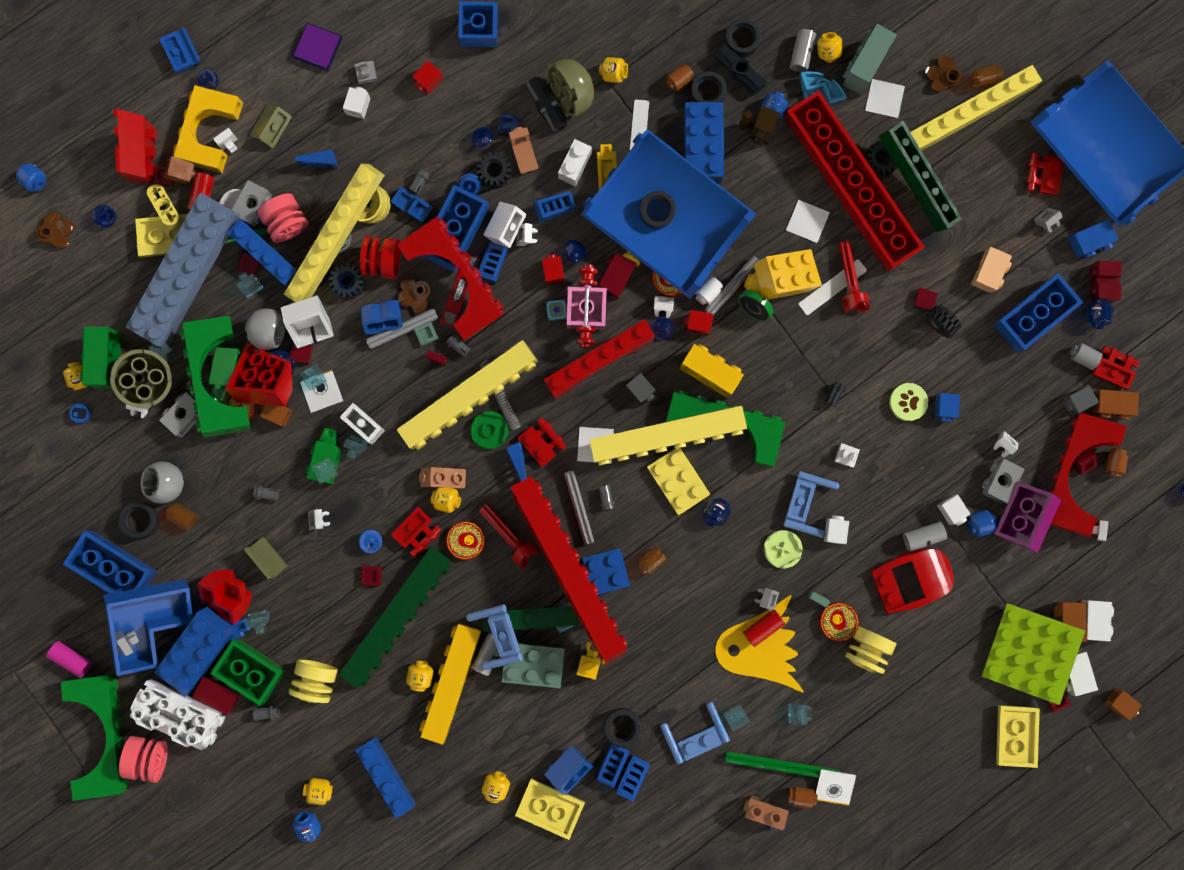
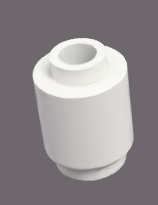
M714 277L707 279L696 291V300L702 305H710L721 292L723 285Z

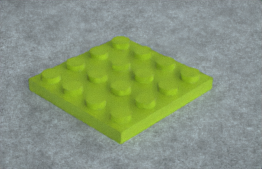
M1007 603L982 677L1060 705L1085 630Z

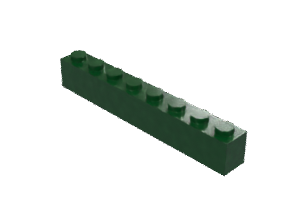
M434 547L428 550L339 676L357 689L362 685L365 687L372 678L369 676L373 669L378 670L383 663L381 660L385 653L388 655L394 648L393 641L396 637L401 638L406 631L404 628L408 621L411 623L418 614L415 611L419 605L423 607L429 599L427 596L429 591H434L440 584L438 579L442 573L446 575L452 567L450 565L452 561L450 558Z

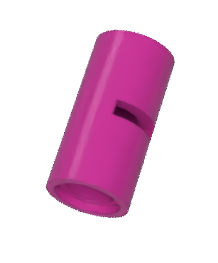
M60 641L53 644L46 656L79 678H82L92 665V661Z

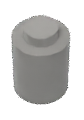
M1083 343L1075 344L1070 351V355H1072L1071 360L1091 370L1098 366L1102 358V353Z

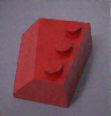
M113 109L114 116L118 117V127H114V134H116L119 145L115 147L116 172L129 182L152 183V177H154L155 173L153 161L156 158V148L154 146L155 140L158 137L157 129L142 115Z
M247 342L225 390L238 403L285 407L292 393L291 363L277 355L266 353L263 349L255 348Z

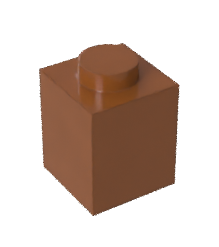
M171 156L167 159L163 178L186 185L190 180L193 181L194 163Z
M262 405L260 416L285 427L293 410L283 406Z
M1117 688L1104 702L1117 715L1129 721L1139 714V709L1142 706L1124 690Z

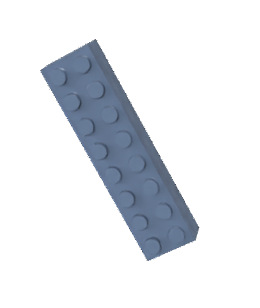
M200 193L126 328L159 347H168L229 237L227 232L238 221L240 214L211 197Z

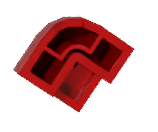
M217 570L205 576L198 583L202 603H207L226 622L235 625L246 613L251 602L252 592L246 590L244 582L235 579L234 571Z

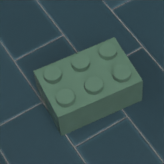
M879 24L875 26L874 30L870 28L843 75L845 81L842 85L862 96L897 34Z
M518 642L522 661L503 666L502 682L561 688L565 647Z

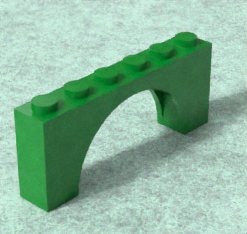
M230 316L182 323L183 329L180 330L181 340L186 341V348H183L185 359H189L190 366H186L188 378L192 377L193 384H189L191 396L195 395L196 402L193 403L194 414L199 416V421H196L197 432H201L203 438L251 430L246 407H232L216 401L207 393L201 381L202 366L209 353L220 344L234 340Z
M678 390V393L674 392L672 395L665 423L732 407H728L725 402L715 400L714 403L707 401V397L697 395L696 398L691 397L688 392ZM742 407L747 425L746 430L754 446L753 463L771 468L774 467L786 422L781 421V417L770 415V418L765 417L759 411L752 410L751 413L744 411L745 408Z
M115 674L70 679L61 682L62 700L78 702L88 706L99 716L106 733V747L99 764L86 776L71 780L72 801L119 795L127 791L128 779L122 778L119 773L124 739L121 737L120 730L122 728V719L119 717L118 711L120 699L117 697L118 680L115 678Z

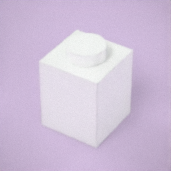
M349 87L343 106L346 115L360 119L365 118L370 102L368 92L360 87L355 89Z
M952 495L937 505L949 525L956 524L959 526L967 521L966 517L970 515L959 495Z
M832 515V519H826L824 542L846 544L849 521H844V517Z

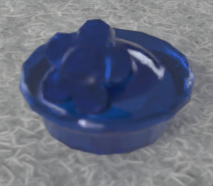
M203 68L197 75V82L199 87L214 90L219 84V78L212 69Z
M480 127L473 132L472 143L476 146H487L493 140L494 133L487 127Z
M107 205L95 207L92 214L95 223L104 228L113 226L117 218L115 211Z
M570 240L564 245V255L569 261L577 262L584 259L586 250L582 243L577 240Z
M661 317L652 323L651 330L655 338L666 340L672 336L674 324L669 318Z

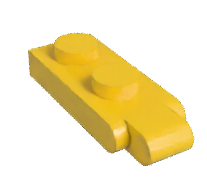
M600 144L601 152H597L599 190L608 181L607 175L613 168L617 169L616 151H612V144Z

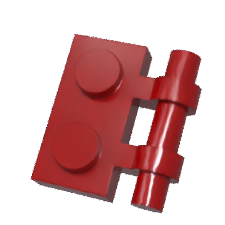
M1032 153L1031 160L1028 161L1027 191L1034 192L1035 186H1039L1038 194L1059 195L1063 161L1060 157L1045 155L1042 157V162L1038 161L1039 154ZM1037 169L1041 170L1040 178L1036 177Z
M1103 346L1101 353L1107 355V358H1101L1100 363L1091 375L1123 390H1129L1136 375V372L1130 370V367L1137 368L1140 361L1135 360L1134 356L1118 352L1116 348ZM1117 359L1121 361L1123 365L1121 366L1114 363V360Z
M540 418L537 424L541 428L536 431L531 426L518 437V440L543 468L557 456L552 450L554 447L557 446L562 451L567 446L562 441L563 438L553 431L552 425L543 418ZM545 433L552 440L549 444L541 437Z
M418 507L391 535L404 548L411 543L414 548L410 551V554L416 557L419 553H423L426 550L425 547L438 537L437 535L442 529L436 525L431 530L428 525L433 520ZM424 531L427 535L418 542L415 538Z

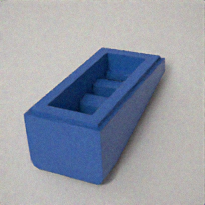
M333 150L295 157V161L299 166L338 168L336 155Z
M570 191L537 200L533 206L540 223L577 209ZM564 198L566 199V201H567V203H568V206H567V207H566L565 204H564V201H563ZM556 201L559 202L561 209L558 208ZM548 204L552 205L554 211H551Z
M490 242L479 269L482 275L481 279L496 284L508 251L507 247ZM492 249H496L502 251V254L499 255L491 251ZM493 256L499 258V261L489 259V257ZM487 263H491L497 266L496 268L488 266ZM485 269L493 271L494 274L492 275L484 271Z
M518 442L507 447L506 450L520 481H523L527 477L522 445Z
M611 744L596 777V781L614 788L630 751ZM616 751L622 754L623 757L620 758L618 756H615L612 754V752ZM609 758L620 762L619 766L609 762ZM606 765L617 770L616 773L605 769ZM603 773L613 777V780L611 781L603 777Z
M633 755L616 788V793L634 801L650 763ZM635 763L643 767V770L641 771L633 767V764ZM630 771L639 774V778L629 774ZM626 779H631L636 782V785L627 782ZM623 786L632 789V793L622 789Z

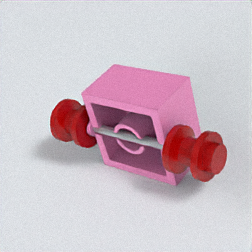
M583 265L582 268L578 269V273L582 274V280L578 281V285L584 287H568L567 328L576 329V332L580 333V339L576 340V344L579 345V348L585 349L595 345V341L591 339V334L595 330H605L607 288H591L597 286V282L593 278L598 273V270L593 265Z

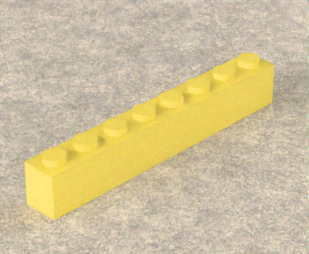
M1031 65L910 133L922 151L1035 89L1042 80L1034 66Z
M360 164L284 295L294 302L313 296L385 176L383 173L370 164Z
M523 340L399 427L397 431L410 449L416 448L418 450L427 444L425 441L431 437L432 439L438 437L442 433L441 430L446 426L449 428L456 424L460 416L463 415L465 417L473 411L472 408L477 404L480 406L486 403L491 394H498L504 390V385L508 382L513 383L517 381L522 372H529L535 368V363L538 360Z
M738 406L589 439L594 463L598 462L600 466L609 464L610 459L617 458L618 461L629 459V455L636 454L637 457L645 456L651 450H655L656 453L667 451V447L673 445L675 449L686 447V443L691 441L695 445L704 443L705 438L712 437L713 440L724 438L723 434L740 435L743 434L742 430L747 429L743 408Z

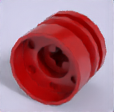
M365 236L360 251L361 274L368 276L371 272V276L376 277L380 269L382 278L396 279L401 253L397 244L400 243V240L385 238L383 246H381L379 237H375L373 240L371 236Z

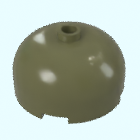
M561 59L546 67V82L551 84L553 96L558 103L559 110L566 117L570 115L572 119L585 113L591 107L594 100L592 78L587 70L579 62L572 59Z
M144 349L131 350L118 357L112 365L110 385L114 394L127 405L137 408L156 405L167 396L171 388L170 367L160 355L153 351ZM136 374H140L142 376V379L140 381L135 380Z

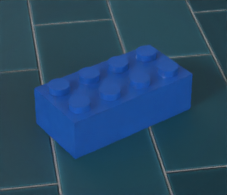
M686 102L684 107V158L716 183H722L724 178L723 102Z
M454 185L438 214V218L445 221L449 234L457 238L459 242L458 247L461 251L467 252L490 207L488 201ZM421 255V257L454 274L458 269L453 262L444 257Z
M1057 273L993 325L1016 353H1020L1080 306L1083 301L1061 275Z
M84 531L63 565L110 594L149 586L157 573V570L94 531Z
M209 607L198 611L154 673L183 696H187L198 687L202 677L208 673L238 630Z

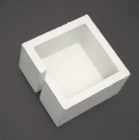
M318 295L281 307L284 325L297 348L314 343L311 326L314 327L317 342L334 336L331 321Z

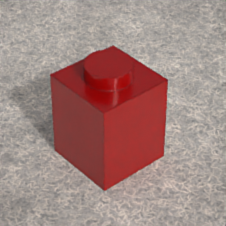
M428 60L412 76L415 82L414 86L421 93L424 91L428 95L443 80L442 72Z
M556 254L545 256V259H542L546 285L565 282L561 256L557 257Z
M691 310L689 315H685L684 326H687L686 332L709 335L713 314Z

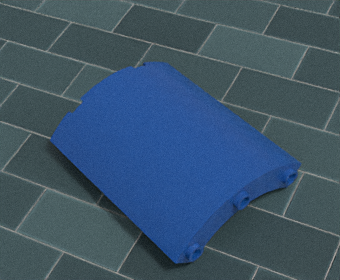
M1107 60L1083 79L1085 84L1081 87L1077 85L1075 88H1072L1060 100L1045 109L1030 123L1118 227H1120L1122 224L1127 226L1136 219L1135 215L1146 204L1149 206L1159 199L1158 194L1182 175L1184 176V148L1110 61Z
M647 129L643 134H637L632 141L634 146L618 168H613L607 175L608 181L593 198L589 197L583 204L585 209L581 215L691 299L756 213ZM653 191H664L669 194L676 205V213L673 220L666 227L660 229L645 225L639 214L643 198ZM653 199L648 203L646 212L650 219L661 221L667 217L669 208L662 199Z

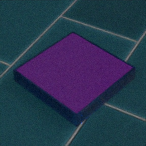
M306 23L293 58L329 72L342 41V36Z

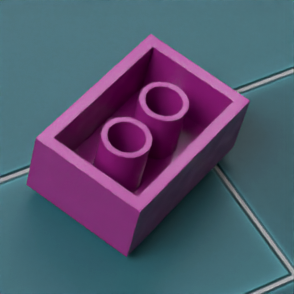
M1018 481L995 531V535L1003 540L1038 553L1061 499L1052 493Z

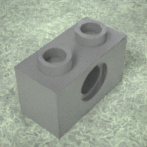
M248 180L232 210L240 214L239 219L255 228L256 224L261 222L257 211L265 202L272 199V194L267 189ZM256 201V206L250 209V203Z
M187 392L179 395L175 400L176 403L171 408H167L162 414L163 417L159 420L178 437H183L199 420L198 414H194L193 403L196 402V399ZM182 409L186 410V415L184 418H180L179 413Z
M1006 459L995 461L990 469L992 472L990 477L982 485L984 489L982 494L1001 504H1008L1016 484L1025 469ZM999 476H1002L1005 480L1003 486L998 483Z

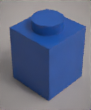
M947 393L936 395L934 418H940L941 422H952V419L959 418L960 395Z

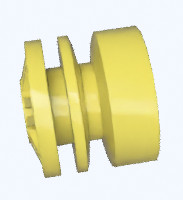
M380 186L377 187L370 199L372 201L370 207H365L358 221L375 224L384 220L388 215L391 206L390 197Z
M858 626L853 638L861 644L859 647L850 645L849 648L857 651V653L853 655L847 652L845 657L863 669L884 674L885 670L877 665L879 662L888 665V662L881 656L882 654L892 656L897 644Z
M297 660L294 673L302 677V679L292 680L291 684L296 687H291L289 694L311 703L330 702L331 697L325 693H332L333 689L325 685V683L335 682L338 669L316 661Z

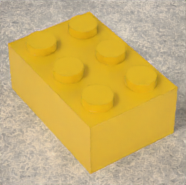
M811 249L767 256L753 264L764 300L806 293L822 286Z
M694 344L679 369L728 399L744 376L741 373L742 370L735 365L729 366L724 363L725 359L717 354L715 356L711 355L705 346Z

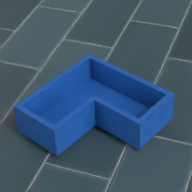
M185 579L103 595L116 675L121 676L157 668L158 663L153 632L188 625L191 622L193 614L190 590ZM120 629L124 635L134 630L139 640L138 643L131 645L133 653L125 656L116 642L115 632Z

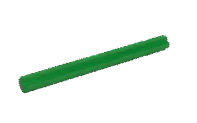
M726 752L725 755L726 763L816 778L820 777L821 769L841 773L837 769L734 752Z

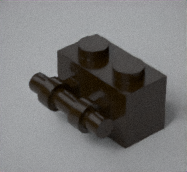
M762 106L759 115L746 111L740 120V128L742 130L753 129L750 139L756 144L767 145L780 112Z

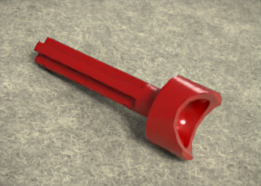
M841 242L839 245L849 295L842 298L844 311L846 313L853 309L863 313L870 309L868 294L861 293L859 290L850 242Z
M488 503L480 508L479 512L515 551L512 560L521 570L527 567L531 555L541 553L531 541L523 544Z

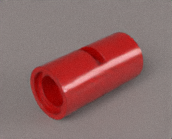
M195 173L187 208L188 211L191 210L200 193L211 196L215 179L213 176L205 173Z
M773 609L743 631V634L755 648L786 624L777 611Z

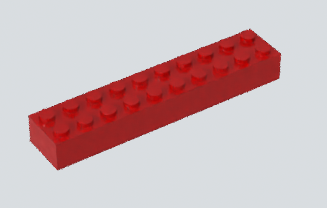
M820 91L787 110L784 119L886 271L890 272L925 248Z
M532 476L511 486L514 501L603 665L606 666L624 656L627 642L623 635H618V626L614 618L608 617V608L604 600H599L597 597L598 589L594 582H589V573L584 564L580 566L578 559L580 557L575 548L571 549L570 538L566 531H561V522L556 513H551L552 506L547 497L543 498L540 483L538 480L534 481Z

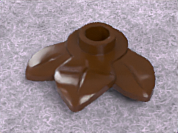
M939 55L938 65L925 69L927 78L933 81L931 89L935 91H945L948 87H955L962 79L961 72L955 68L954 61L945 55ZM949 76H953L954 80H950Z
M52 212L44 218L43 225L37 228L36 235L43 243H51L54 247L64 248L70 245L67 236L73 232L76 226L68 220H61L60 212ZM46 230L50 232L48 235H43V232Z
M413 278L402 280L400 286L403 291L398 295L397 301L400 306H411L413 314L415 316L419 315L427 307V298L431 294V287L426 281H416ZM420 287H423L422 294L419 293Z

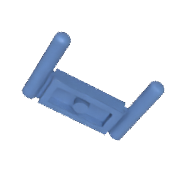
M799 471L783 526L823 538L825 536L824 530L805 525L804 523L816 484L837 490L839 483Z
M505 605L469 613L466 616L468 621L485 617L489 618L488 622L501 658L484 662L482 664L484 670L522 661V655L519 653L520 648L509 614L506 613Z
M708 702L706 707L714 722V726L684 738L677 743L668 724L662 723L660 725L677 764H681L730 741L713 702Z

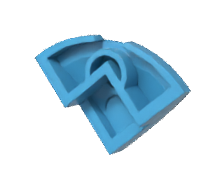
M809 71L800 73L804 99L817 91H820L829 106L847 99L843 89L835 80L830 82L823 78L824 74Z

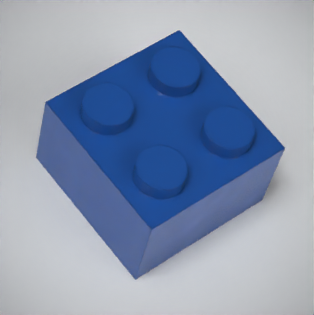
M459 1L458 39L460 47H498L497 2Z
M620 548L583 558L584 566L589 573L588 580L590 583L594 582L598 589V595L630 586Z

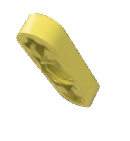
M159 184L150 186L147 189V195L164 226L171 231L177 230L181 226L182 220L164 188ZM155 193H159L161 198L157 199ZM162 205H169L166 210H159ZM171 215L174 221L170 222L168 216Z

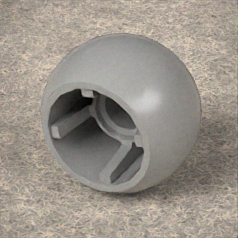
M268 308L255 311L247 319L245 325V332L249 342L256 348L263 350H273L279 347L286 329L282 314Z
M164 461L150 464L145 468L141 476V490L144 496L150 501L160 504L175 500L180 495L184 484L179 468L172 463Z

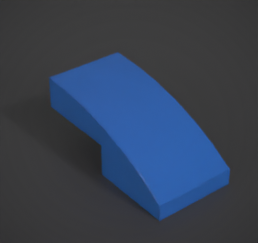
M400 187L390 202L421 223L424 222L433 208L403 187Z

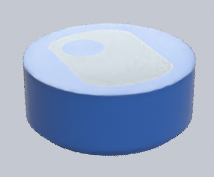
M76 404L70 409V418L76 423H85L91 417V410L86 405Z

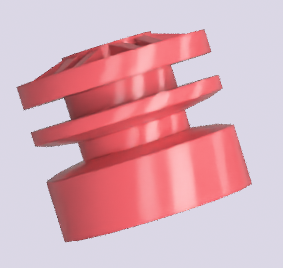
M287 193L276 196L265 202L257 211L262 223L268 226L267 232L271 235L274 243L284 242L296 237L309 225L303 212L297 211L299 205L292 194Z
M129 737L123 747L120 758V776L136 780L140 776L142 781L146 782L149 780L152 783H157L166 765L168 755L167 742L163 740L157 742L156 739H151L147 744V739L144 737Z

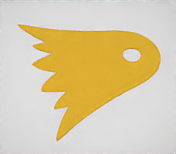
M791 595L775 605L774 609L780 616L785 612ZM767 610L750 620L727 629L717 640L715 647L716 657L726 670L739 675L774 681L803 692L800 685L788 673L794 672L796 669L785 662L798 655L795 650L784 645L794 637V631L779 629L755 648L743 634V631L772 610ZM782 617L785 624L788 622L789 617ZM731 645L739 647L740 652L737 656H731L728 653V648Z

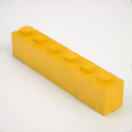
M459 623L457 627H453L450 636L453 638L451 645H447L444 656H447L445 664L442 663L438 675H441L439 683L435 682L432 693L435 695L433 701L428 702L425 711L428 713L426 720L422 721L419 729L422 732L421 738L442 745L445 743L482 630Z

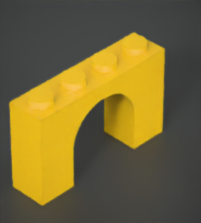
M194 85L193 91L189 94L188 109L184 111L183 126L180 127L178 132L179 140L173 148L174 157L194 163L195 167L223 174L227 160L226 153L223 150L199 144L196 130L203 119L212 115L238 120L243 105L240 98Z

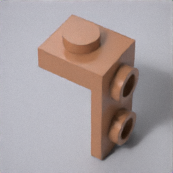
M527 127L513 129L512 132H509V137L520 173L525 174L538 170Z
M436 467L421 468L419 481L421 487L465 488L466 470Z
M751 796L750 800L746 799L743 809L746 812L745 818L784 830L788 810L759 801V798Z

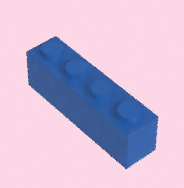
M239 219L227 233L280 282L288 287L298 270L243 220Z
M375 736L359 746L355 751L395 818L411 810L416 803L377 737Z

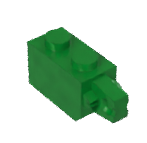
M216 347L215 353L212 355V369L208 374V381L212 386V398L218 402L226 403L229 393L225 388L242 354L238 349Z
M325 428L320 441H316V444L312 445L310 452L312 460L306 468L308 479L329 484L334 483L341 455V449L336 445V430Z

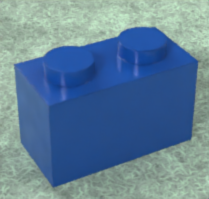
M1110 220L1101 222L1068 238L1077 259L1082 256L1085 259L1096 255L1095 251L1102 249V252L1114 247L1113 243L1119 240Z
M571 746L564 750L561 757L548 767V771L544 775L559 792L567 795L593 766L578 749Z

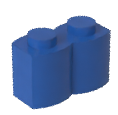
M388 300L381 304H368L360 308L365 334H376L384 330L391 331L403 327L401 309L397 300Z

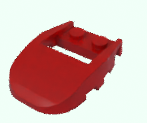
M923 548L904 552L884 562L883 566L870 570L886 614L925 606L948 594L954 584L953 571L947 557L935 548ZM912 561L925 597L904 604L891 568Z

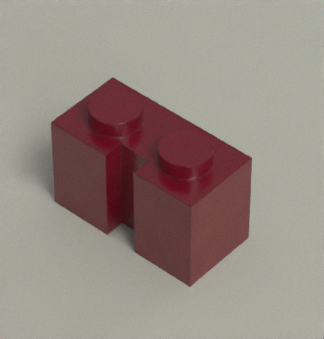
M616 253L614 257L611 256L606 264L608 267L606 273L602 272L597 280V283H599L598 288H607L606 293L619 299L637 263L619 253Z
M1099 260L1092 264L1089 275L1092 277V285L1089 288L1091 302H1116L1122 299V284H1120L1122 261Z
M208 674L202 677L192 698L225 715H229L233 712L242 694L229 685L222 683L221 680L212 674Z

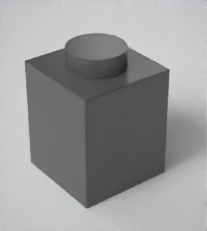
M641 373L625 387L640 405L643 402L647 404L655 397L653 395L655 389Z
M1090 385L1063 398L1066 410L1071 412L1072 415L1099 403Z

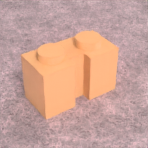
M993 247L988 248L984 252L979 269L976 271L971 285L991 294L1000 290L1004 283V279H1002L1004 273H1007L1012 263L1009 261L1012 256Z

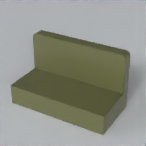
M267 104L249 136L259 139L270 148H274L292 116L279 106Z
M265 537L259 539L251 547L244 549L268 579H274L288 567Z

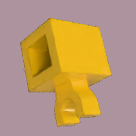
M587 642V655H581L577 675L596 680L601 660L596 658V651H591V642Z

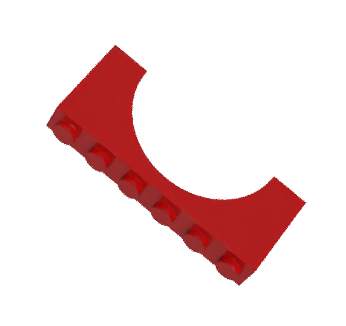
M437 216L398 243L397 246L408 261L421 255H438L450 260L462 271L469 288V301L466 311L454 323V327L465 341L502 316L504 313L502 309L504 307L499 299L495 300L491 287L487 283L484 284L481 280L482 275L476 267H472L468 254L465 251L462 252L458 247L459 242L457 238L449 234L445 221Z
M644 319L544 379L545 385L554 400L557 401L572 392L578 384L600 369L627 354L637 353L652 344L655 335Z
M1080 413L1078 418L1074 417L1071 426L1074 429L1073 435H1068L1065 446H1068L1067 453H1062L1059 464H1062L1061 471H1056L1053 482H1056L1055 489H1050L1049 493L1061 499L1050 526L1091 538L1097 517L1086 513L1076 504L1070 494L1068 475L1074 462L1085 452L1102 446L1120 448L1127 426Z

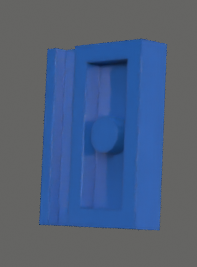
M184 27L178 32L175 31L159 39L177 74L194 67L197 63H202Z

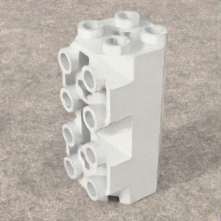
M150 679L145 682L146 689L139 690L130 708V711H132L130 718H133L136 724L149 730H159L171 736L172 741L185 747L193 746L202 750L214 743L217 737L215 732L225 720V716L221 712L188 695L183 696L177 690L156 680Z

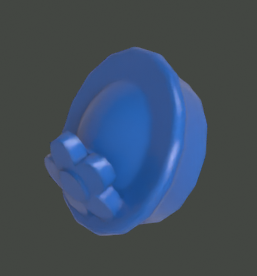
M464 174L458 181V187L476 195L481 190V181L474 174Z
M366 530L359 538V546L365 553H375L382 545V537L376 530Z

